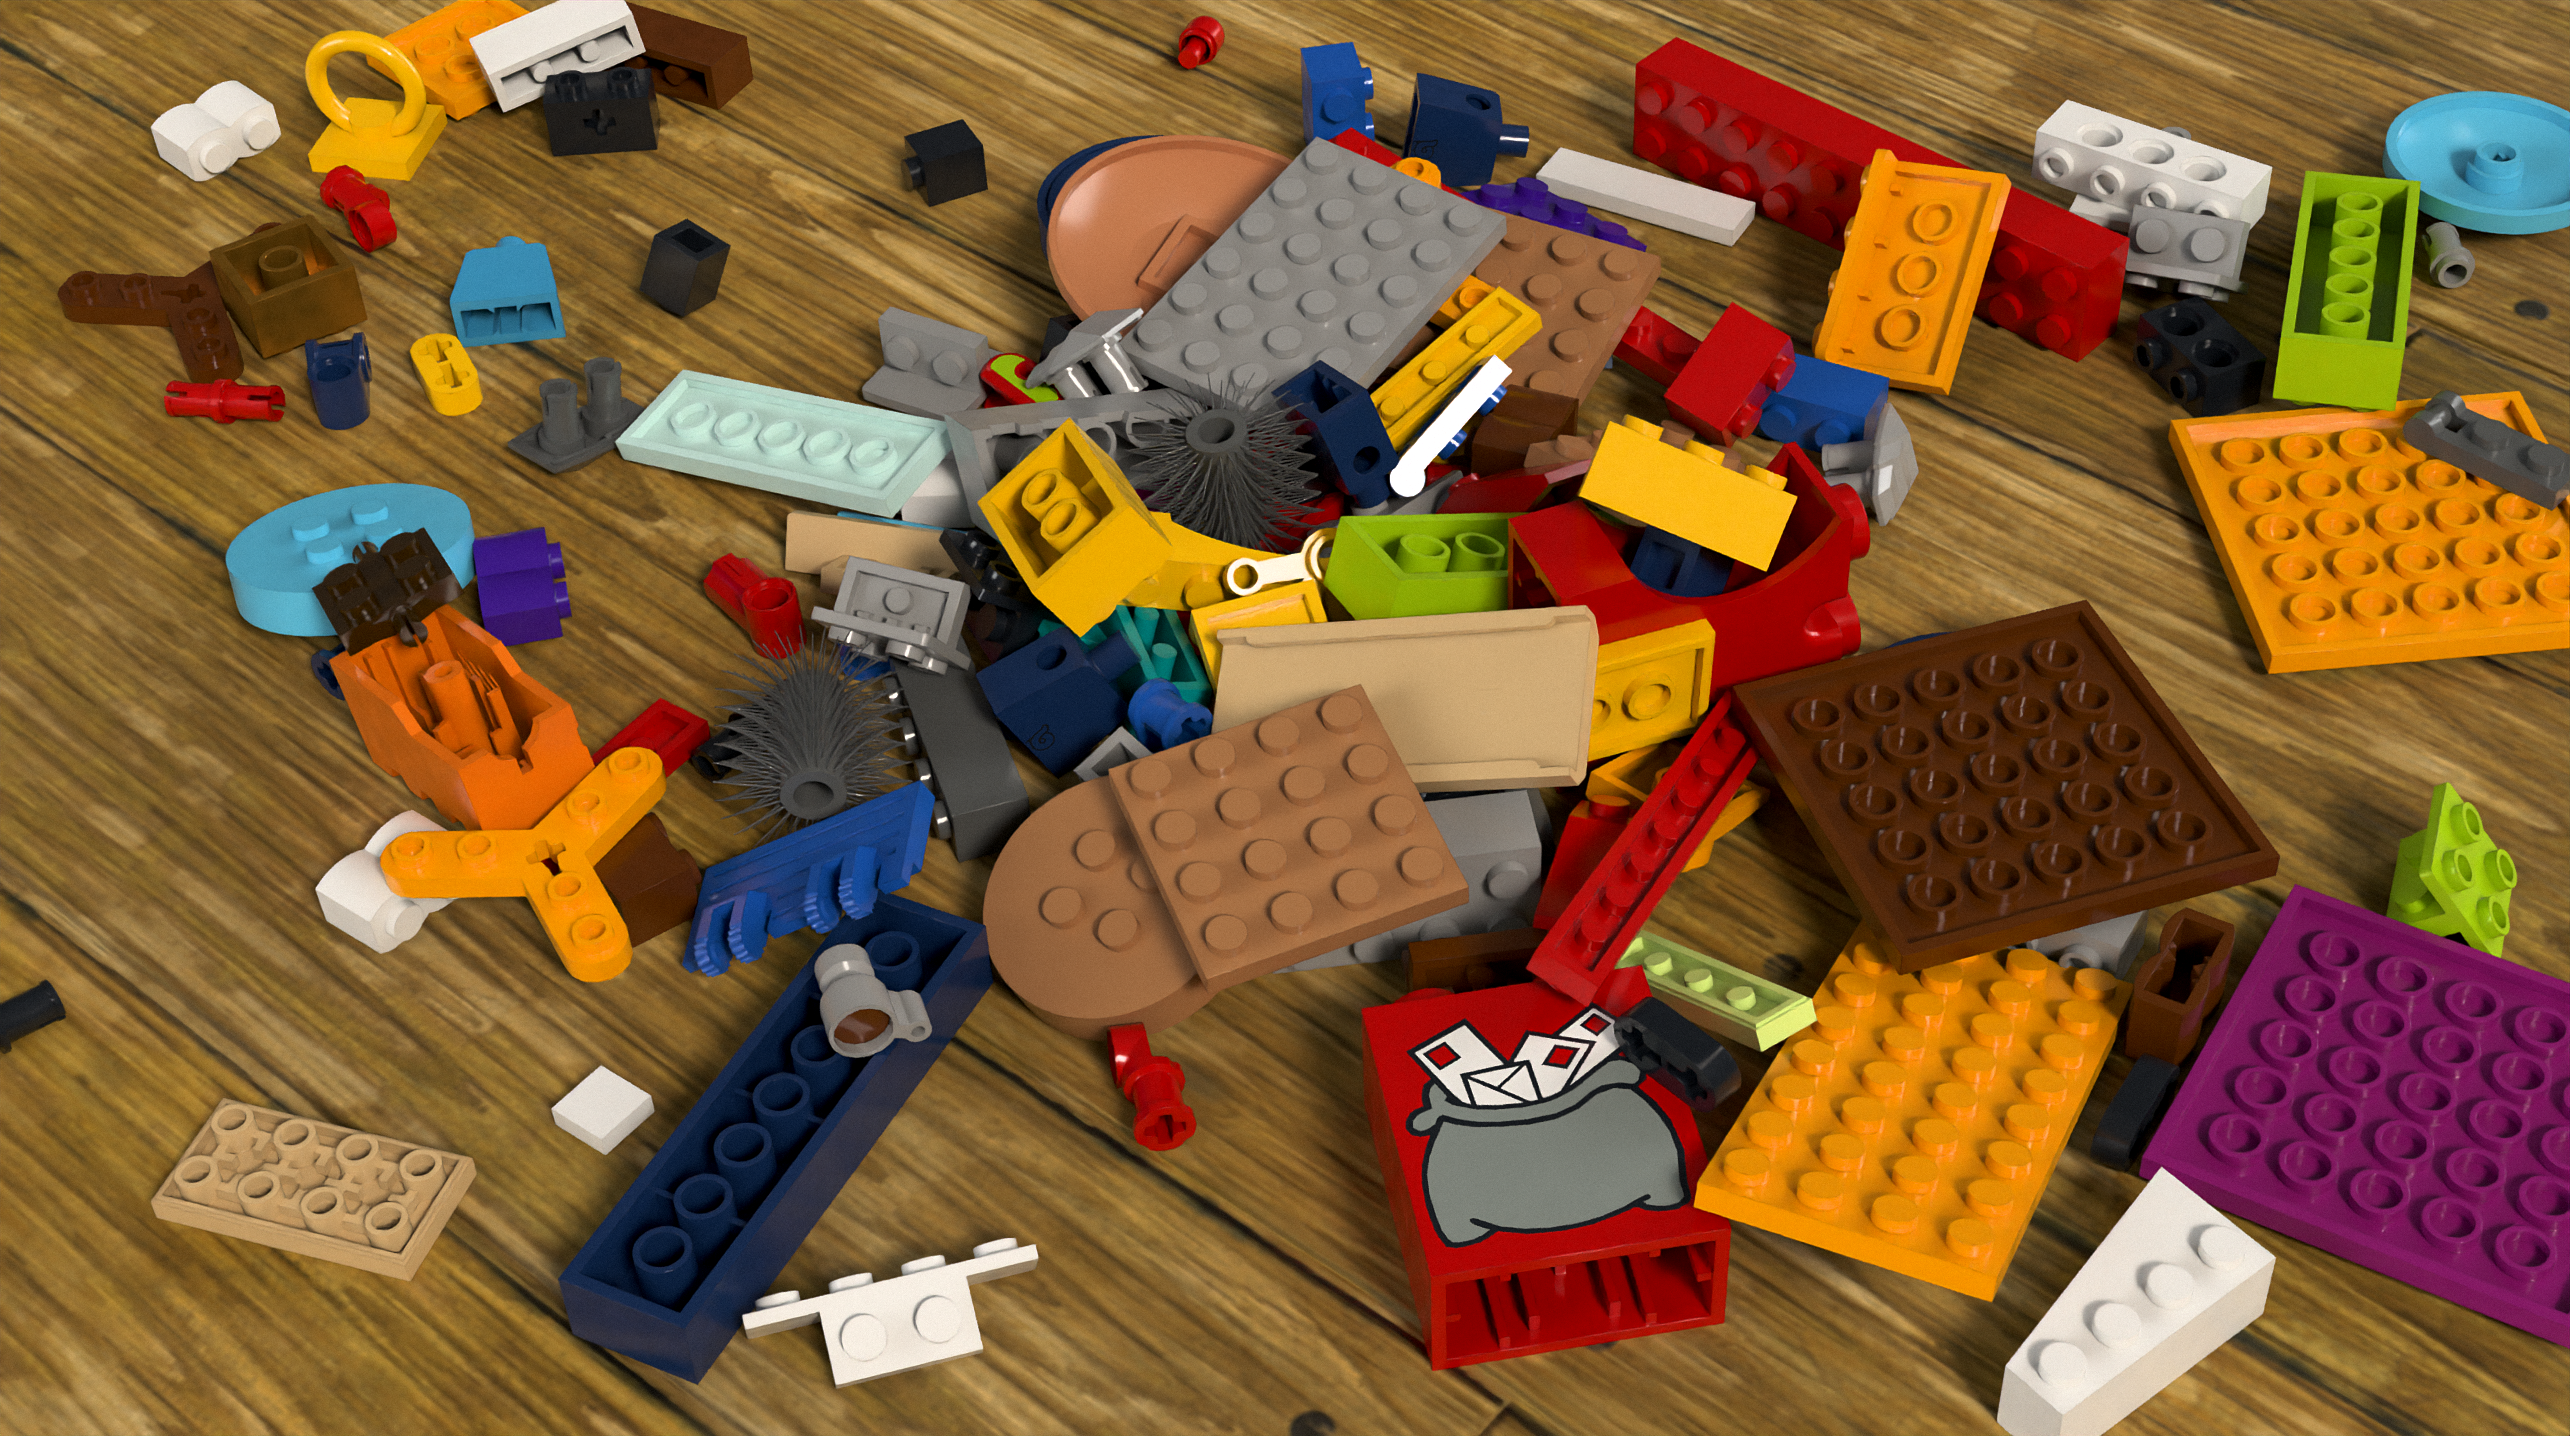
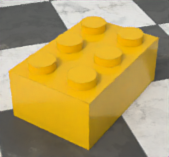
M1628 414L1624 415L1621 425L1612 421L1606 423L1577 496L1767 572L1797 499V496L1783 491L1788 480L1787 478L1752 464H1746L1743 474L1721 466L1726 455L1725 453L1690 439L1685 440L1682 449L1659 441L1664 430L1663 428Z
M1070 417L977 502L1032 594L1080 638L1095 624L1107 619L1113 613L1118 603L1144 580L1153 577L1161 569L1164 562L1176 552L1116 462Z

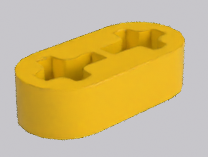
M435 333L426 335L413 343L410 353L416 378L432 407L438 413L446 416L463 415L475 410L481 404L483 396L477 370L461 342L455 336L447 333Z

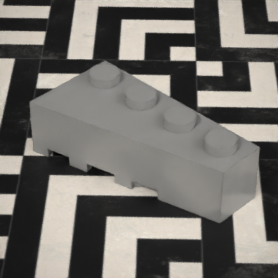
M1166 388L1170 394L1185 405L1178 397L1179 395L1195 415H1198L1188 397L1180 393L1177 395V391ZM1164 389L947 412L944 413L972 523L999 540L977 502L1069 417L1116 462L1133 487L1151 474L1131 471L1129 468L1154 457L1131 452L1127 453L1125 451L1162 443L1126 434H1176L1162 426L1135 419L1134 417L1187 427L1185 423L1173 415L1146 402L1153 405L1158 404L1173 413L1170 410L1172 409L1177 415L1184 418L1180 413L1181 411L1189 421L1193 419L1192 414ZM1191 400L1198 413H1203L1198 403ZM1143 435V436H1153V437H1164V438L1183 439V438L1180 437V436ZM1182 442L1179 444L1187 445V442ZM1164 445V446H1158V447H1152V448H1146V449H1140V450L1158 449V448H1169V446ZM1171 449V450H1157V451H1143V452H1170V451H1173V450H1175V449ZM1168 454L1165 456H1174L1177 454ZM1154 459V460L1148 461V462H1146V463H1149V462H1152V461H1156V460H1160V459ZM1159 461V462L1152 463V464H1148V465H1154V464H1159V463H1165L1166 461ZM1165 464V465H1158V466H1152V467H1146V468L1164 467V466H1166L1167 464Z

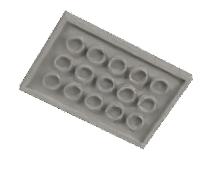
M1316 137L1120 341V344L1140 374L1195 399L1185 381L1186 379L1198 401L1203 403L1198 387L1199 384L1206 405L1212 407L1208 381L1209 372L1215 409L1220 408L1221 380L1223 406L1231 370L1232 374L1226 398V409L1228 410L1231 407L1234 390L1236 389L1232 407L1235 404L1244 380L1246 381L1242 391L1253 373H1255L1234 409L1235 412L1238 411V407L1240 412L1245 407L1248 399V403L1251 402L1256 393L1258 395L1266 385L1268 386L1275 379L1258 396L1245 416L1274 400L1271 394L1272 391L1319 360H1322L1362 387L1368 389L1507 234L1506 217ZM1275 402L1260 418L1281 411L1277 403ZM1260 410L1255 414L1251 415L1250 417H1248L1247 419H1245V421L1247 422L1248 420H1250L1251 417H1254L1256 414H1258ZM1278 413V414H1276V415H1273V416H1270V417H1268V418H1265V419H1262V420H1260V421H1257L1254 426H1256V425H1258V424H1260V423H1262V422H1264V421H1266V420H1268V419H1271V418H1273V417H1275V416H1277V415H1279V414H1281V413ZM1283 417L1275 424L1285 423L1287 420ZM1271 420V421H1269V422H1267V423H1265V424H1263V425H1261V426H1265V425H1267L1268 423L1272 422L1273 420ZM1283 424V425L1273 426V427H1271L1270 429H1274V428L1286 426V425H1289V424ZM1285 427V428L1278 429V430H1274V431L1267 432V433L1272 434V433L1281 431V430L1286 429V428H1289V427ZM1292 431V432H1290L1288 435H1295V434H1294V432Z

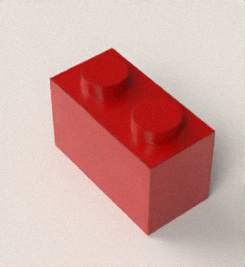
M1731 302L1664 394L1670 417L1691 427L1696 433L1714 444L1731 449L1738 438L1744 440L1754 431L1762 415L1760 407L1772 391L1780 392L1790 381L1796 369V362L1794 361L1796 357L1791 337L1734 302Z

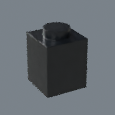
M963 119L904 136L906 158L902 159L900 163L904 181L910 190H917L929 207L988 190L983 144Z
M685 219L654 235L639 290L657 300L664 309L684 317L715 300L731 245L689 219Z

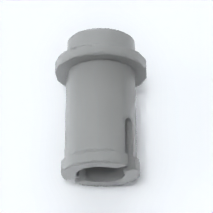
M2439 222L2429 226L2426 229L2429 236L2422 235L2421 244L2430 259L2429 274L2435 283L2447 288H2457L2466 284L2475 269V259L2472 253L2462 246L2455 226L2446 222Z

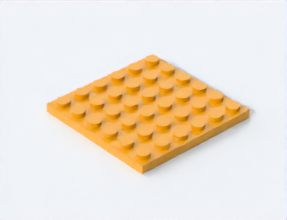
M2520 391L2460 396L2467 409L2487 418L2501 421L2516 431L2548 444ZM2432 398L2396 401L2395 411L2359 412L2348 406H2332L2171 420L2168 435L2170 445L2268 674L2570 648V494L2551 511L2410 445L2403 434V426L2415 413L2425 410L2427 402Z

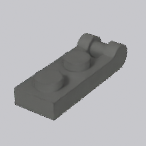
M2448 390L2440 391L2427 402L2425 410L2415 413L2403 426L2405 439L2416 449L2551 511L2570 494V454L2565 453L2554 445L2545 444L2516 431L2501 421L2487 418L2467 409L2463 399L2455 392Z

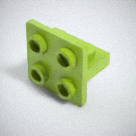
M2449 782L2434 786L2427 829L2420 830L2400 841L2386 917L2441 937L2460 932L2471 948L2501 958L2504 936L2508 934L2510 929L2508 910L2511 891L2517 883L2516 869L2509 854L2504 849H2497L2484 831L2476 808L2469 802L2464 803Z

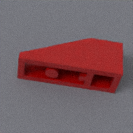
M1591 459L1507 470L1483 478L1478 473L1467 475L1449 487L1447 490L1449 494L1448 499L1435 514L1535 512L1565 504L1581 487Z
M1611 795L1590 796L1589 801L1581 800L1570 813L1534 914V928L1551 930L1638 812L1636 809L1629 808L1630 802L1628 800Z

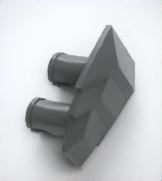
M608 357L594 358L587 361L584 365L587 405L577 408L578 388L576 383L571 384L570 380L563 378L550 379L543 382L539 387L543 421L510 440L508 447L554 474L579 471L616 448L615 441L643 413L645 408L622 397V367L619 361L614 362L613 358Z

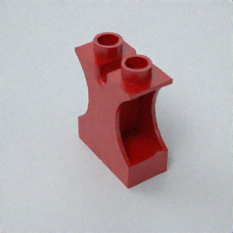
M1796 441L1783 444L1777 455L1765 468V470L1787 478L1788 480L1783 491L1797 496L1767 572L1735 560L1724 590L1720 595L1682 597L1660 592L1643 583L1629 570L1647 526H1631L1611 521L1594 512L1579 499L1508 519L1507 610L1587 605L1596 618L1599 646L1706 618L1716 632L1709 705L1718 702L1726 690L1732 693V686L1841 660L1842 657L1858 652L1861 644V627L1855 604L1848 592L1850 561L1864 558L1869 552L1870 527L1868 517L1859 495L1852 486L1847 483L1829 486ZM1629 751L1587 762L1586 777L1579 786L1553 787L1558 794L1588 785L1591 771Z

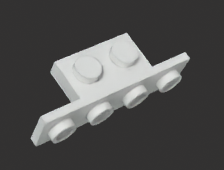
M1016 1238L1000 1239L973 1248L975 1259L946 1265L944 1256L937 1255L908 1262L901 1266L903 1276L874 1283L871 1273L843 1277L828 1284L830 1294L801 1301L799 1291H787L769 1295L755 1301L757 1312L742 1315L747 1339H753L821 1322L836 1389L983 1353V1345L969 1286L1036 1269L1039 1259L1036 1245L1018 1248Z

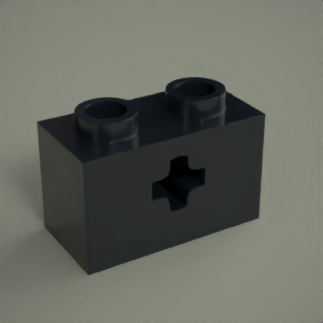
M618 67L611 71L586 73L568 70L555 75H547L543 108L553 156L658 149L661 120L651 68L633 69L631 67Z

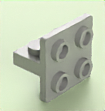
M2134 204L2128 232L2130 242L2123 283L2140 286L2139 288L2170 294H2173L2175 284H2179L2178 292L2198 295L2201 299L2228 303L2230 293L2247 295L2249 284L2239 281L2251 224L2245 221Z
M891 306L878 318L884 365L862 387L864 400L914 416L946 422L944 413L975 410L994 391L993 387L981 379V370L989 359L1004 353L989 349L986 335Z
M849 555L834 609L829 610L817 606L813 608L810 619L824 627L826 625V628L830 629L827 636L828 640L836 642L839 636L837 643L842 644L851 630L844 645L852 647V653L863 644L856 652L858 654L873 640L859 654L860 656L876 660L880 656L884 657L891 653L890 656L909 661V667L937 676H945L947 666L968 671L971 658L956 650L973 592L970 586L964 582ZM889 656L885 657L880 661L888 662Z

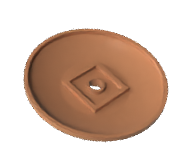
M1169 135L1140 139L1112 148L1091 159L1064 184L1051 210L1048 225L1047 256L1049 267L1055 284L1064 300L1082 322L1097 311L1141 308L1144 312L1141 315L1143 318L1293 160L1245 142L1203 135ZM1141 319L1120 331L1123 338Z

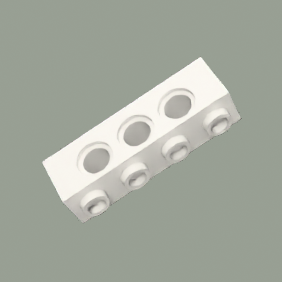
M2066 100L2037 130L2031 177L2132 212L2134 204L2245 221L2251 224V229L2264 215L2272 167Z

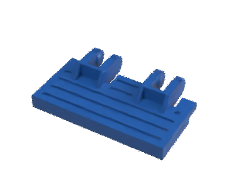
M919 780L707 868L682 965L690 973L701 969L702 973L707 974V977L711 976L713 978L728 971V967L731 966L729 961H732L733 954L736 956V960L739 959L741 963L745 962V964L761 958L762 953H764L763 948L766 947L768 934L776 939L811 925V929L816 930V933L821 932L822 934L838 927L837 923L840 922L839 917H841L842 909L846 911V915L851 916V919L855 918L856 920L873 913L872 909L875 908L873 903H876L878 889L886 895L908 886L911 875L921 872L935 796Z

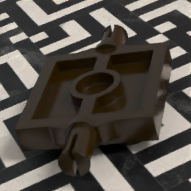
M424 527L413 533L404 532L391 537L381 546L380 551L374 543L361 542L366 553L363 554L359 546L356 545L352 551V558L355 563L343 564L333 569L325 576L322 583L312 588L350 656L396 634H399L404 645L418 647L413 635L416 634L422 644L428 637L427 627L422 623V620L439 607L465 594L453 571Z

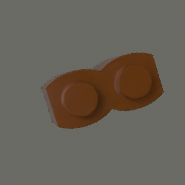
M1513 384L1507 385L1505 387L1507 389L1506 394L1485 415L1480 426H1472L1468 432L1464 448V458L1466 461L1471 462V474L1478 473L1483 478L1507 470L1526 468L1523 465L1530 444L1557 440V437L1560 435L1576 437L1579 399Z
M2187 907L2175 913L2166 922L2160 935L2157 954L2149 958L2141 966L2135 977L2123 1042L2125 1055L2138 1060L2146 1052L2180 1068L2191 1059L2198 1045L2201 1025L2214 1016L2223 999L2235 940L2234 924Z

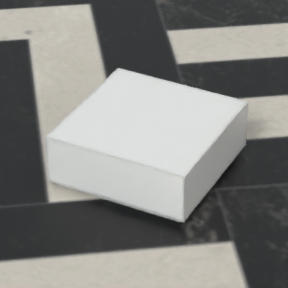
M599 1066L551 1108L557 1126L604 1155H607L655 1112L650 1094L603 1066Z

